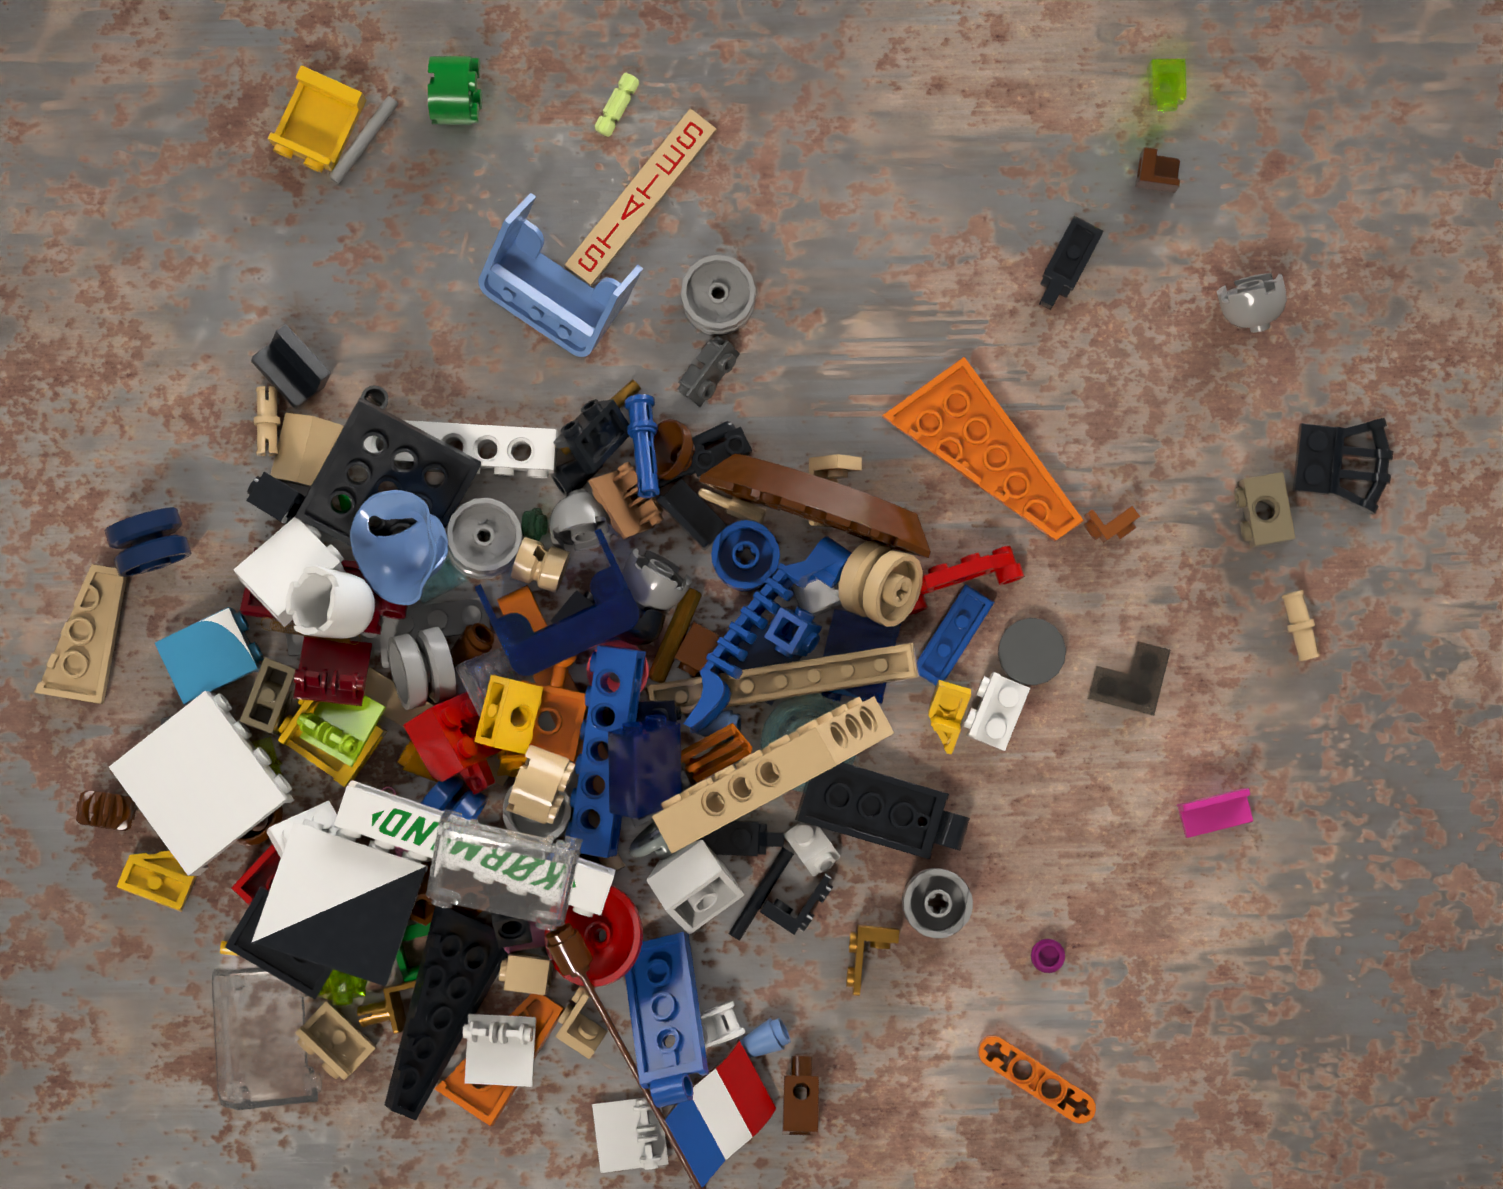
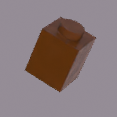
M694 622L674 657L680 661L677 668L696 677L697 673H700L707 663L706 657L708 653H713L718 646L717 641L721 636Z

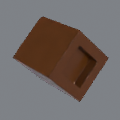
M1144 147L1139 157L1135 187L1175 193L1180 186V179H1178L1180 160L1178 158L1158 156V149Z

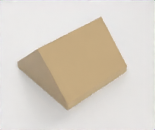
M285 413L277 446L278 455L274 458L270 475L279 481L310 488L344 425L315 416Z

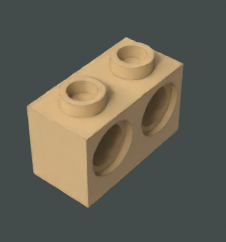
M512 952L508 955V958L501 962L499 981L505 982L504 990L546 995L551 987L553 972L551 959L546 955Z

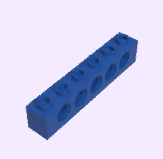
M601 645L597 646V652L594 651L592 653L590 671L594 672L592 686H588L585 695V705L589 706L587 720H583L580 729V738L584 740L582 754H579L575 766V772L579 774L577 788L573 789L570 799V806L574 808L572 822L568 823L565 835L566 842H569L568 851L605 858L617 855L646 651ZM612 673H615L620 679V686L615 692L607 684L608 677ZM607 707H610L615 713V720L610 726L604 722L602 716L603 711ZM602 741L606 742L610 747V755L606 760L602 759L598 754V746ZM597 775L602 777L605 782V789L601 794L593 788V780ZM592 809L597 811L600 816V824L597 828L593 827L588 821V814Z

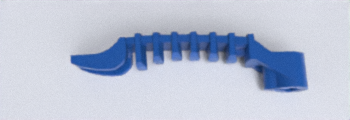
M826 536L820 540L805 561L786 566L782 563L779 564L776 574L766 579V585L760 592L756 591L753 595L754 599L747 607L743 606L740 610L741 615L735 622L731 621L729 631L724 637L718 639V646L713 653H708L706 657L707 663L700 671L703 683L701 698L683 723L684 725L699 733L708 727L726 708L730 701L731 692L727 683L718 676V673L721 670L735 679H740L743 673L742 669L731 664L727 659L732 655L740 661L744 662L746 660L748 652L739 647L738 644L742 639L749 644H754L757 635L751 632L750 628L754 624L764 630L768 625V620L761 616L762 613L768 610L772 614L777 615L781 605L773 600L779 595L789 602L794 596L793 591L790 590L793 584L805 589L809 583L820 580L828 587L833 588L840 581L842 569L848 557L852 554L849 550L829 536Z

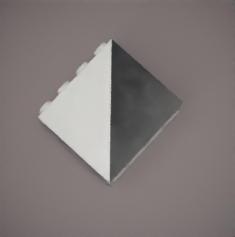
M304 818L302 824L293 822L252 943L382 986H388L392 975L391 971L428 866L421 864L422 860L407 855L406 851H403L402 857L388 853L389 849L374 844L372 840H370L368 846L356 843V838L341 833L339 829H337L335 835L323 832V824Z

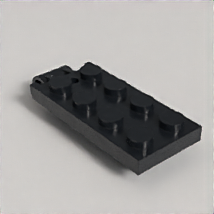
M842 762L806 782L795 820L931 859L934 843L961 851L970 818L944 810L946 800L948 801L949 797L948 793ZM923 817L925 820L924 824L919 826L918 819Z

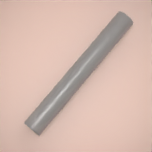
M387 96L328 175L332 180L340 184L399 103L396 100Z

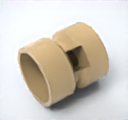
M524 537L515 558L511 578L527 584L537 581L539 588L557 593L569 562L570 552L554 546L547 550L542 542Z

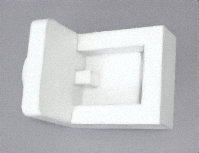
M800 822L784 834V837L812 876L829 870L835 861L840 858V855L820 827Z

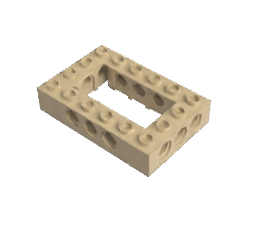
M859 696L797 728L795 732L768 744L769 746L761 751L759 749L741 759L740 762L734 764L737 770H735L732 764L715 773L714 776L662 802L661 806L664 810L653 815L652 818L670 852L674 853L894 734V731L875 696L862 702Z

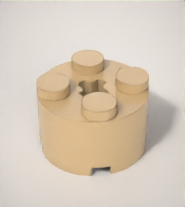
M530 745L525 754L527 760L525 765L520 766L506 810L545 825L547 822L553 824L564 800V795L559 794V791H565L576 764L570 763V759Z

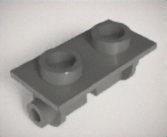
M716 336L714 340L710 339L696 358L704 364V367L700 369L691 364L678 381L680 386L677 388V391L685 397H689L698 407H701L705 400L712 397L716 390V385L725 373L732 370L737 357L740 355L739 352L729 341H724L719 336Z

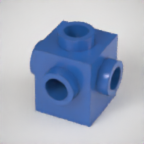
M797 606L796 610L780 607L777 615L771 620L769 629L764 637L776 644L774 648L776 651L789 658H792L794 655L806 657L808 653H811L817 647L822 626L813 622L815 616L801 607Z

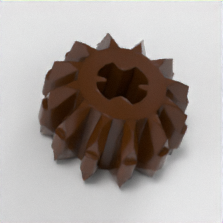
M84 791L80 793L79 801H77L76 821L85 826L126 831L131 829L132 820L135 819V802L129 796L98 791Z

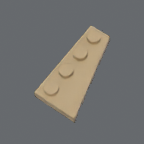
M91 564L74 602L73 611L68 622L64 624L59 642L54 653H51L46 664V671L41 682H38L34 693L104 704L127 578L120 577L116 568Z

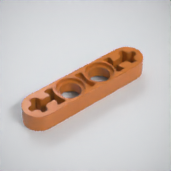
M988 1035L979 1042L977 1052L980 1060L1006 1079L1075 1123L1084 1124L1094 1117L1096 1104L1080 1088L999 1036ZM996 1042L1000 1043L999 1050L1007 1057L1010 1050L1016 1053L1008 1060L1005 1070L1000 1068L1004 1062L995 1056L991 1060L986 1058L988 1052L984 1048L987 1044L993 1046ZM1025 1060L1030 1063L1032 1072L1028 1078L1017 1079L1013 1075L1012 1068L1017 1061ZM1048 1079H1055L1060 1084V1092L1054 1098H1047L1041 1092L1042 1084ZM1068 1088L1073 1090L1068 1095L1077 1102L1082 1101L1083 1098L1087 1100L1085 1102V1106L1088 1108L1086 1114L1080 1112L1077 1116H1074L1075 1109L1065 1101L1063 1108L1057 1106L1065 1098Z

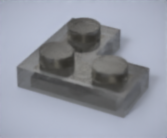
M1137 641L1128 674L1095 666L1087 699L1154 716L1171 650Z

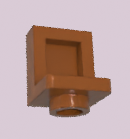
M1131 506L1104 525L1092 509L1084 515L1087 520L1084 526L1094 540L1100 538L1104 543L1116 534L1119 539H1122L1137 528L1133 522L1140 515Z

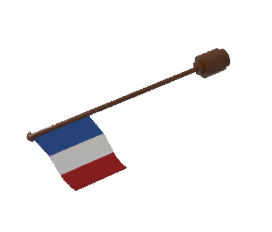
M570 923L554 928L546 935L548 940L547 948L562 975H571L572 978L580 977L695 1189H706L705 1184L725 1160L754 1137L769 1121L776 1110L739 1038L724 1059L710 1070L708 1075H704L693 1085V1099L675 1104L664 1117L661 1110L655 1106L650 1090L643 1089L639 1084L637 1066L585 973L590 969L589 964L593 957L578 929L573 928Z

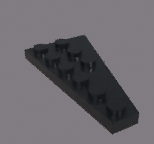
M438 901L435 904L384 1104L391 1111L415 1121L463 1038V1026L468 1024V1014L477 1013L500 972L502 960L509 955L504 948H498L492 926Z

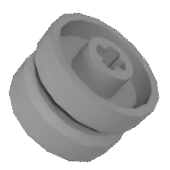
M712 255L701 258L689 268L682 280L681 298L685 315L695 328L706 334L723 336L734 333L747 324L754 312L756 289L751 273L743 263L724 255ZM717 290L724 291V297L722 299H715L712 293L716 294Z
M476 498L460 505L451 516L446 531L448 537V557L452 565L463 575L477 580L493 579L505 573L515 562L522 540L521 524L514 511L503 502L491 498ZM480 534L482 538L487 535L490 539L487 542H481L478 540L477 535Z
M439 627L418 631L416 641L408 633L389 638L388 657L397 695L406 710L425 706L428 695L435 703L446 701L456 696V678L453 661L447 641Z

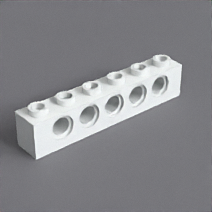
M404 420L447 444L455 440L461 441L463 443V452L481 461V466L476 475L480 474L481 469L494 470V475L511 477L514 476V471L528 472L527 477L548 478V473L556 471L558 448L553 442L559 435L557 429ZM370 436L365 439L364 446L370 452H379L381 439L377 436ZM488 442L495 443L497 445L496 455L491 459L481 458L480 448L482 445ZM521 444L531 447V455L525 461H517L513 457L514 449ZM407 452L398 453L394 458L396 465L403 469L410 468L414 464L413 456ZM432 468L428 470L429 472L443 473L441 470L437 468Z

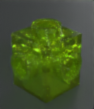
M333 969L318 997L332 1000L333 1005H349L353 1003V998L366 996V984L368 981Z

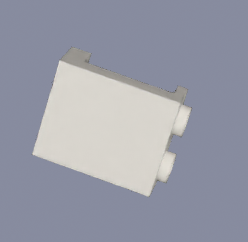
M295 517L233 569L239 580L283 627L293 620L292 615L286 613V595L289 585L292 581H298L301 575L305 573L303 572L304 568L319 566L345 572L341 564L344 558L332 544L326 547L319 540L322 535L315 527L307 523L303 524L301 520Z

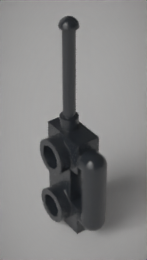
M725 421L692 437L695 447L692 464L678 476L670 480L658 481L659 489L687 475L691 476L696 473L697 477L700 478L702 474L735 453L745 456L750 455L752 448L741 426L735 428L731 421ZM725 437V442L705 450L704 446Z

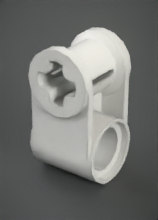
M820 580L809 583L805 589L797 585L792 586L799 607L807 610L814 616L820 615L841 604L839 589L830 588Z
M733 1000L715 1006L700 1014L705 1048L729 1041L746 1033L745 1029L739 1026L733 1011L735 1006ZM722 1015L725 1016L729 1029H726L721 1017Z

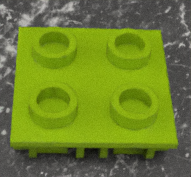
M365 695L362 706L319 702L313 714L302 713L298 717L297 725L300 726L302 731L299 738L353 767L386 707Z

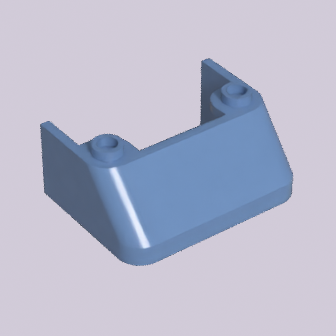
M530 193L504 220L479 276V287L488 298L571 354L578 357H586L597 346L626 304L643 268L637 265L622 283L612 278H604L596 285L595 289L540 253L544 245L543 234L538 227L526 220L536 199V196Z

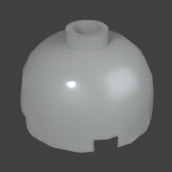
M1272 273L1249 276L1234 281L1237 286L1236 288L1227 291L1226 285L1216 291L1224 317L1237 327L1250 328V332L1253 333L1269 329L1270 322L1276 320L1281 315L1287 302L1282 274H1278L1274 280Z
M579 489L570 492L567 497L556 504L550 516L552 543L555 547L565 550L564 544L574 545L575 551L594 549L611 542V534L614 533L616 537L618 535L612 528L610 517L603 505L598 503L593 493H588L587 490Z
M639 548L632 550L622 571V582L627 594L632 597L631 604L644 612L650 609L658 611L668 610L678 604L691 586V578L686 575L683 580L677 574L680 568L676 564L654 552L646 550L644 555L638 554Z

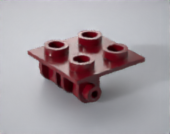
M304 636L299 668L295 670L294 683L296 685L293 698L362 706L372 643L350 641L349 644H346L343 641L339 643Z

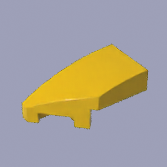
M938 680L929 705L928 715L931 726L941 739L946 753L952 755L961 731L960 724L971 697V689Z

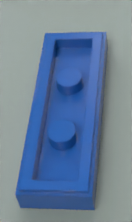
M965 585L917 660L919 676L935 686L938 680L945 681L995 602Z

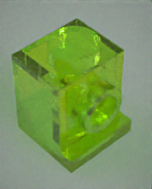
M1151 59L1147 67L1149 105H1157V110L1162 112L1175 111L1178 109V105H1183L1187 99L1185 59ZM1168 84L1171 87V92H1162L1160 85Z

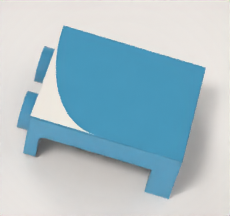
M227 607L155 642V646L183 704L188 705L204 691L213 692L252 672H259L261 667L260 661L264 660V657L257 643H250L245 632L249 630V625L240 611L236 613L233 608Z

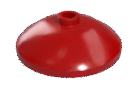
M611 885L601 915L594 913L593 917L578 914L573 911L574 906L560 902L559 906L553 905L546 920L544 940L548 957L560 975L562 973L547 948L548 940L546 935L554 928L565 923H570L573 928L578 929L593 957L589 964L590 969L585 972L593 987L612 984L627 974L639 956L643 941V927L635 904L623 891ZM604 929L607 936L602 942L599 934ZM562 975L568 981L584 986L579 976L572 978L571 975Z

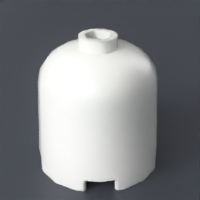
M311 566L303 569L305 573L301 575L298 581L290 583L286 595V613L292 615L296 625L294 629L301 634L339 639L351 638L362 633L372 621L375 611L374 595L370 586L360 577L324 567Z

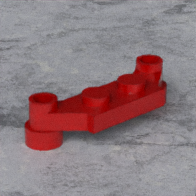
M1011 546L995 549L991 552L992 555L980 557L979 553L967 555L960 559L961 564L949 568L947 563L929 568V574L923 576L919 598L909 615L926 610L928 606L924 595L990 573H995L999 585H1006L1024 578L1021 564L1016 563Z

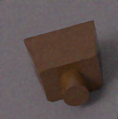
M791 1056V1076H784L782 1135L816 1136L818 1133L819 1077L812 1076V1057ZM795 1088H806L807 1098L804 1100L797 1099L795 1097Z

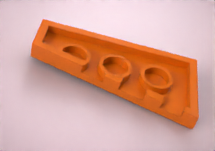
M530 994L509 1015L536 1017L534 1059L565 1010L563 1006L548 996ZM465 1058L434 1089L489 1126H493L518 1086L465 1084Z

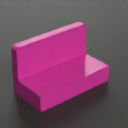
M1242 788L1178 804L1177 807L1185 838L1253 822L1247 796L1251 795L1249 788Z

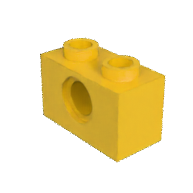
M491 674L474 742L526 754L529 744L533 739V728L537 712L541 706V696L544 687Z

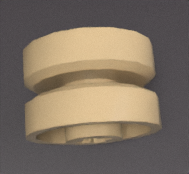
M864 542L852 552L842 569L839 581V599L842 607L851 613L861 617H868L872 621L886 627L896 626L911 613L919 598L923 579L920 561L913 555L900 550H893L879 542Z

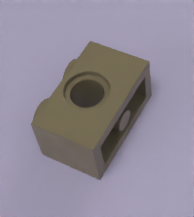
M1283 472L1244 478L1237 482L1238 488L1234 489L1237 508H1242L1245 520L1240 522L1241 534L1244 542H1249L1250 548L1284 543L1296 539ZM1258 502H1264L1270 507L1271 515L1268 520H1263L1257 516L1255 507Z
M264 657L240 722L268 733L279 735L278 729L286 717L294 696L296 668Z

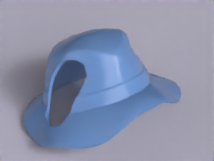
M389 490L372 495L361 505L354 517L350 530V542L356 563L369 586L378 596L388 602L399 605H412L416 603L422 596L426 581L441 570L448 555V537L440 520L430 514L424 500L413 493L402 490ZM372 516H377L384 520L414 518L417 520L410 528L386 537L374 536L369 530V519Z

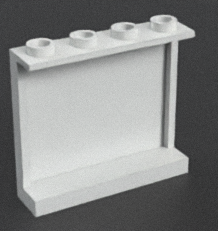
M204 691L109 766L110 770L188 876L201 875L209 868L207 864L284 803H292L294 801L289 793L292 790L290 784L281 774L276 776L269 765L272 763L270 757L261 747L256 749L249 738L252 736L250 730L240 720L236 722L229 711L232 707L221 693L216 695V693Z

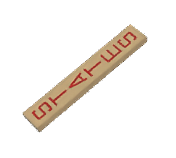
M690 108L568 259L565 267L592 287L716 133V128Z

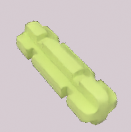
M624 73L618 82L619 88L614 89L603 109L604 115L599 116L595 124V130L604 136H611L616 127L615 121L619 122L631 100L630 94H634L639 85V80L631 74Z

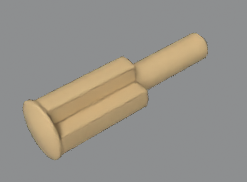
M701 488L698 493L700 498L728 509L727 514L734 517L755 521L760 524L764 520L766 509L734 496L731 500L705 488Z

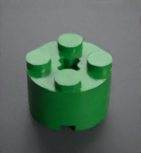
M430 56L428 73H434V77H431L430 84H428V109L430 120H432L431 124L473 125V123H479V109H482V90L477 89V78H480V59L472 58V56Z

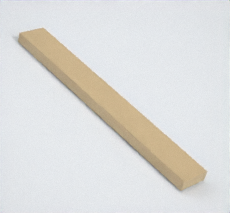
M914 643L742 670L743 673L739 680L726 673L718 674L727 683L731 692L730 701L726 707L919 677ZM702 677L646 685L648 701L675 700V706L681 707L682 714L691 713L701 698L703 690Z

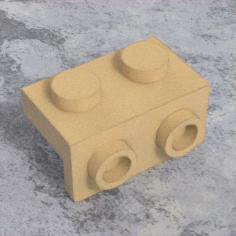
M329 1000L295 1032L300 1038L297 1041L300 1047L310 1055L316 1053L324 1061L322 1064L324 1070L335 1079L340 1076L343 1080H346L377 1048Z

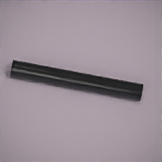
M782 847L728 933L739 941L741 940L794 854Z

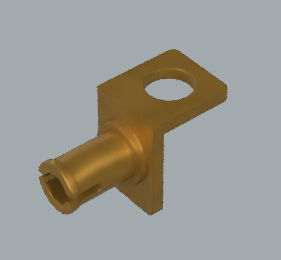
M416 980L383 989L384 1001L358 1006L357 1016L372 1014L371 1016L359 1019L360 1025L367 1027L368 1025L390 1020L394 1034L403 1032L406 1016L400 990L415 987Z

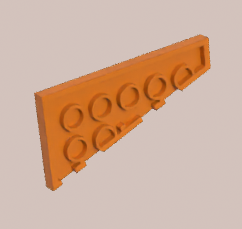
M965 357L882 415V418L1052 540L1057 541L1084 521Z

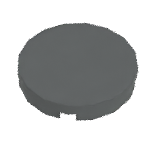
M1027 618L1016 621L1005 630L1000 639L998 658L1001 668L1009 678L1020 684L1034 686L1046 683L1059 673L1065 663L1066 647L1063 636L1054 625L1043 619Z

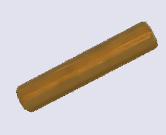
M689 587L687 593L678 603L649 670V679L658 683L665 682L674 662V657L681 646L702 597L701 592Z

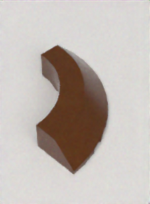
M735 453L702 474L699 480L703 484L749 503L778 511L782 510L825 526L846 531L847 534L865 541L879 542L893 550H900L929 558L931 552L916 513L862 491L806 472Z

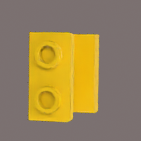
M301 65L296 75L298 84L275 133L270 132L267 139L274 146L273 151L283 157L292 159L293 155L304 159L303 164L312 170L322 173L323 169L332 171L341 157L367 100L362 92Z
M299 699L298 704L301 707L294 717L288 715L278 729L281 733L278 741L289 746L325 771L340 785L347 787L351 780H355L388 731L377 724L353 767L299 738L302 731L300 726L297 725L298 717L302 713L313 714L319 704V701Z

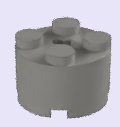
M930 868L915 874L909 880L902 895V909L909 924L922 935L930 938H947L960 931L969 921L973 909V899L967 884L957 874L942 868ZM940 893V898L946 901L945 907H939L938 912H933V907L928 904L929 899H934L936 894Z

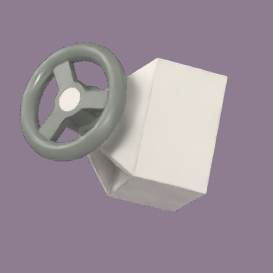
M653 822L630 845L629 852L633 857H643L652 852H655L659 857V862L646 881L666 912L689 935L745 895L725 864L703 840L695 841L671 853L657 825Z

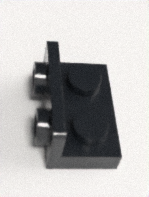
M594 399L586 403L581 408L582 413L575 420L564 425L560 430L561 434L553 442L557 448L569 447L586 474L595 473L629 437L627 433L629 423L614 399L603 401Z

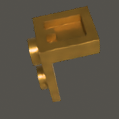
M857 925V933L850 932L849 953H855L854 967L848 966L846 987H852V994L854 996H860L864 941H870V948L890 949L891 943L899 944L900 930L898 928Z

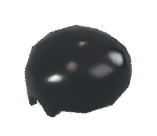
M628 609L625 613L613 612L610 618V626L614 634L622 641L632 645H646L658 638L666 615L661 612L647 610L641 618L637 619L633 617L632 611Z

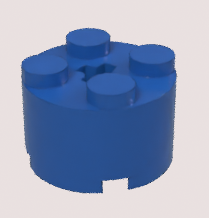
M749 520L737 521L724 528L715 538L711 553L712 563L718 578L725 585L739 591H753L765 586L766 579L776 574L780 560V549L776 538L764 525ZM744 548H750L751 555L756 556L755 560H749L747 565L741 564V558L736 557V554L742 553Z

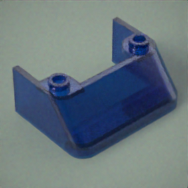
M601 528L594 531L595 538L609 567L596 573L591 580L590 591L596 604L534 632L527 618L518 613H510L497 619L481 584L475 586V590L512 668L519 675L533 676L631 630L639 620L638 606Z

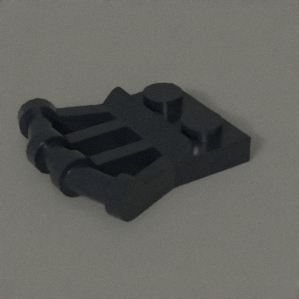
M1385 418L1348 428L1301 423L1298 432L1292 491L1336 496L1369 514L1375 515L1379 508L1376 504L1386 485L1390 484L1391 481L1388 467L1389 461L1393 460L1394 452L1390 450L1384 427L1387 426ZM1371 431L1376 449L1344 446V438ZM1343 456L1376 460L1374 473L1341 469ZM1340 479L1369 482L1372 485L1365 498H1361L1340 487Z

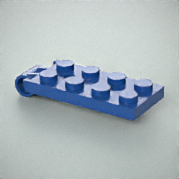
M680 932L642 942L635 964L625 974L639 1084L643 1089L650 1088L652 1100L658 1108L692 1100L694 1092L689 1074L699 1073L702 1076L709 1074L689 934ZM673 1035L675 1037V1044L667 1048L665 1040L668 1036Z

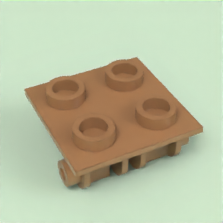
M629 461L619 466L617 471L588 481L593 489L594 498L603 505L610 517L612 528L621 535L623 540L653 529L655 525L664 520L661 515L663 510L655 498H651L644 504H641L648 498H638L636 496L638 488L632 489L638 484L636 467L631 466Z

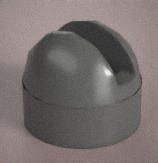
M373 385L367 387L362 392V399L368 401L367 397L370 396L380 405L379 408L386 409L388 394L382 387Z

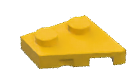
M161 851L155 854H132L128 857L116 887L182 912L197 876H188L170 851Z

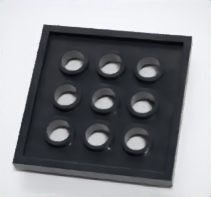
M359 397L297 510L295 518L351 546L350 530L356 513L369 497L380 493L378 487L381 483L390 481L397 486L398 490L410 492L425 499L428 503L430 514L436 516L445 529L478 472L481 461ZM370 436H377L383 441L384 447L379 452H370L364 446L365 439ZM407 452L413 456L414 464L410 468H400L395 463V456L398 453ZM354 465H360L366 469L368 476L363 481H354L348 475L349 468ZM437 468L444 473L445 478L440 484L434 485L425 479V473L429 469ZM339 494L346 495L350 498L352 505L347 510H338L332 504L333 497ZM414 518L382 519L379 525L369 526V530L374 536L386 537L393 535L394 529L399 526L410 528L417 520Z

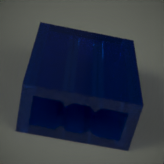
M649 715L645 717V721L625 722L622 724V728L608 732L609 813L636 819L663 810L662 802L681 793L680 723L667 721L664 715Z

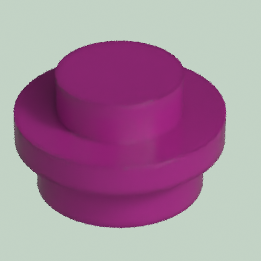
M1042 939L1033 946L1031 961L1039 971L1053 973L1064 964L1065 951L1059 942L1053 939Z

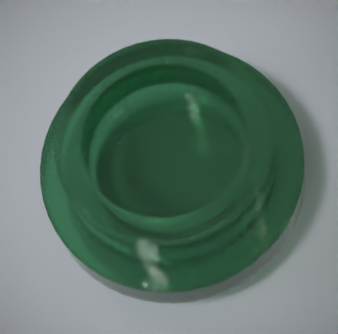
M533 508L531 511L523 513L521 523L523 537L540 541L542 535H546L548 518L546 515H543L541 508Z

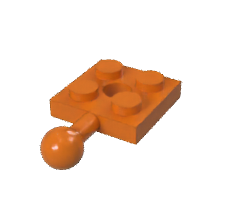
M560 640L552 645L549 652L550 659L554 664L549 686L524 680L521 682L544 687L541 696V706L537 712L533 728V739L529 746H536L575 762L580 742V729L587 710L585 705L586 694L562 689L567 667L576 660L577 651L571 642ZM545 711H552L558 717V724L552 731H545L539 725V718Z

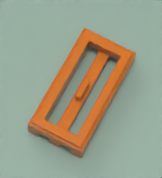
M731 723L681 750V763L684 762L686 764L685 769L688 773L693 772V779L699 782L750 755L753 747L738 728ZM731 736L734 737V739L730 740L729 742L723 745H719L711 749L710 752L702 755L701 757L695 760L692 758L693 756L716 745L717 743Z

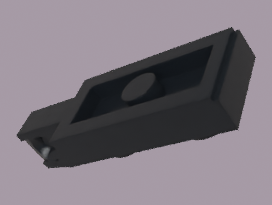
M1073 216L1042 275L1043 279L1040 285L1047 289L1039 305L1051 310L1059 295L1065 298L1068 297L1104 232L1103 230Z
M732 821L698 839L703 840L716 855L758 856L766 855V846L784 847V833L767 832V824L749 821Z

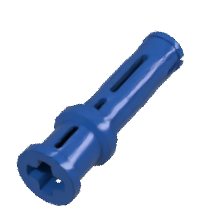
M637 394L628 397L624 402L625 408L629 410L630 424L627 426V433L633 439L638 496L652 498L660 494L654 448V436L657 433L658 427L653 422L652 408L655 406V399L650 395Z

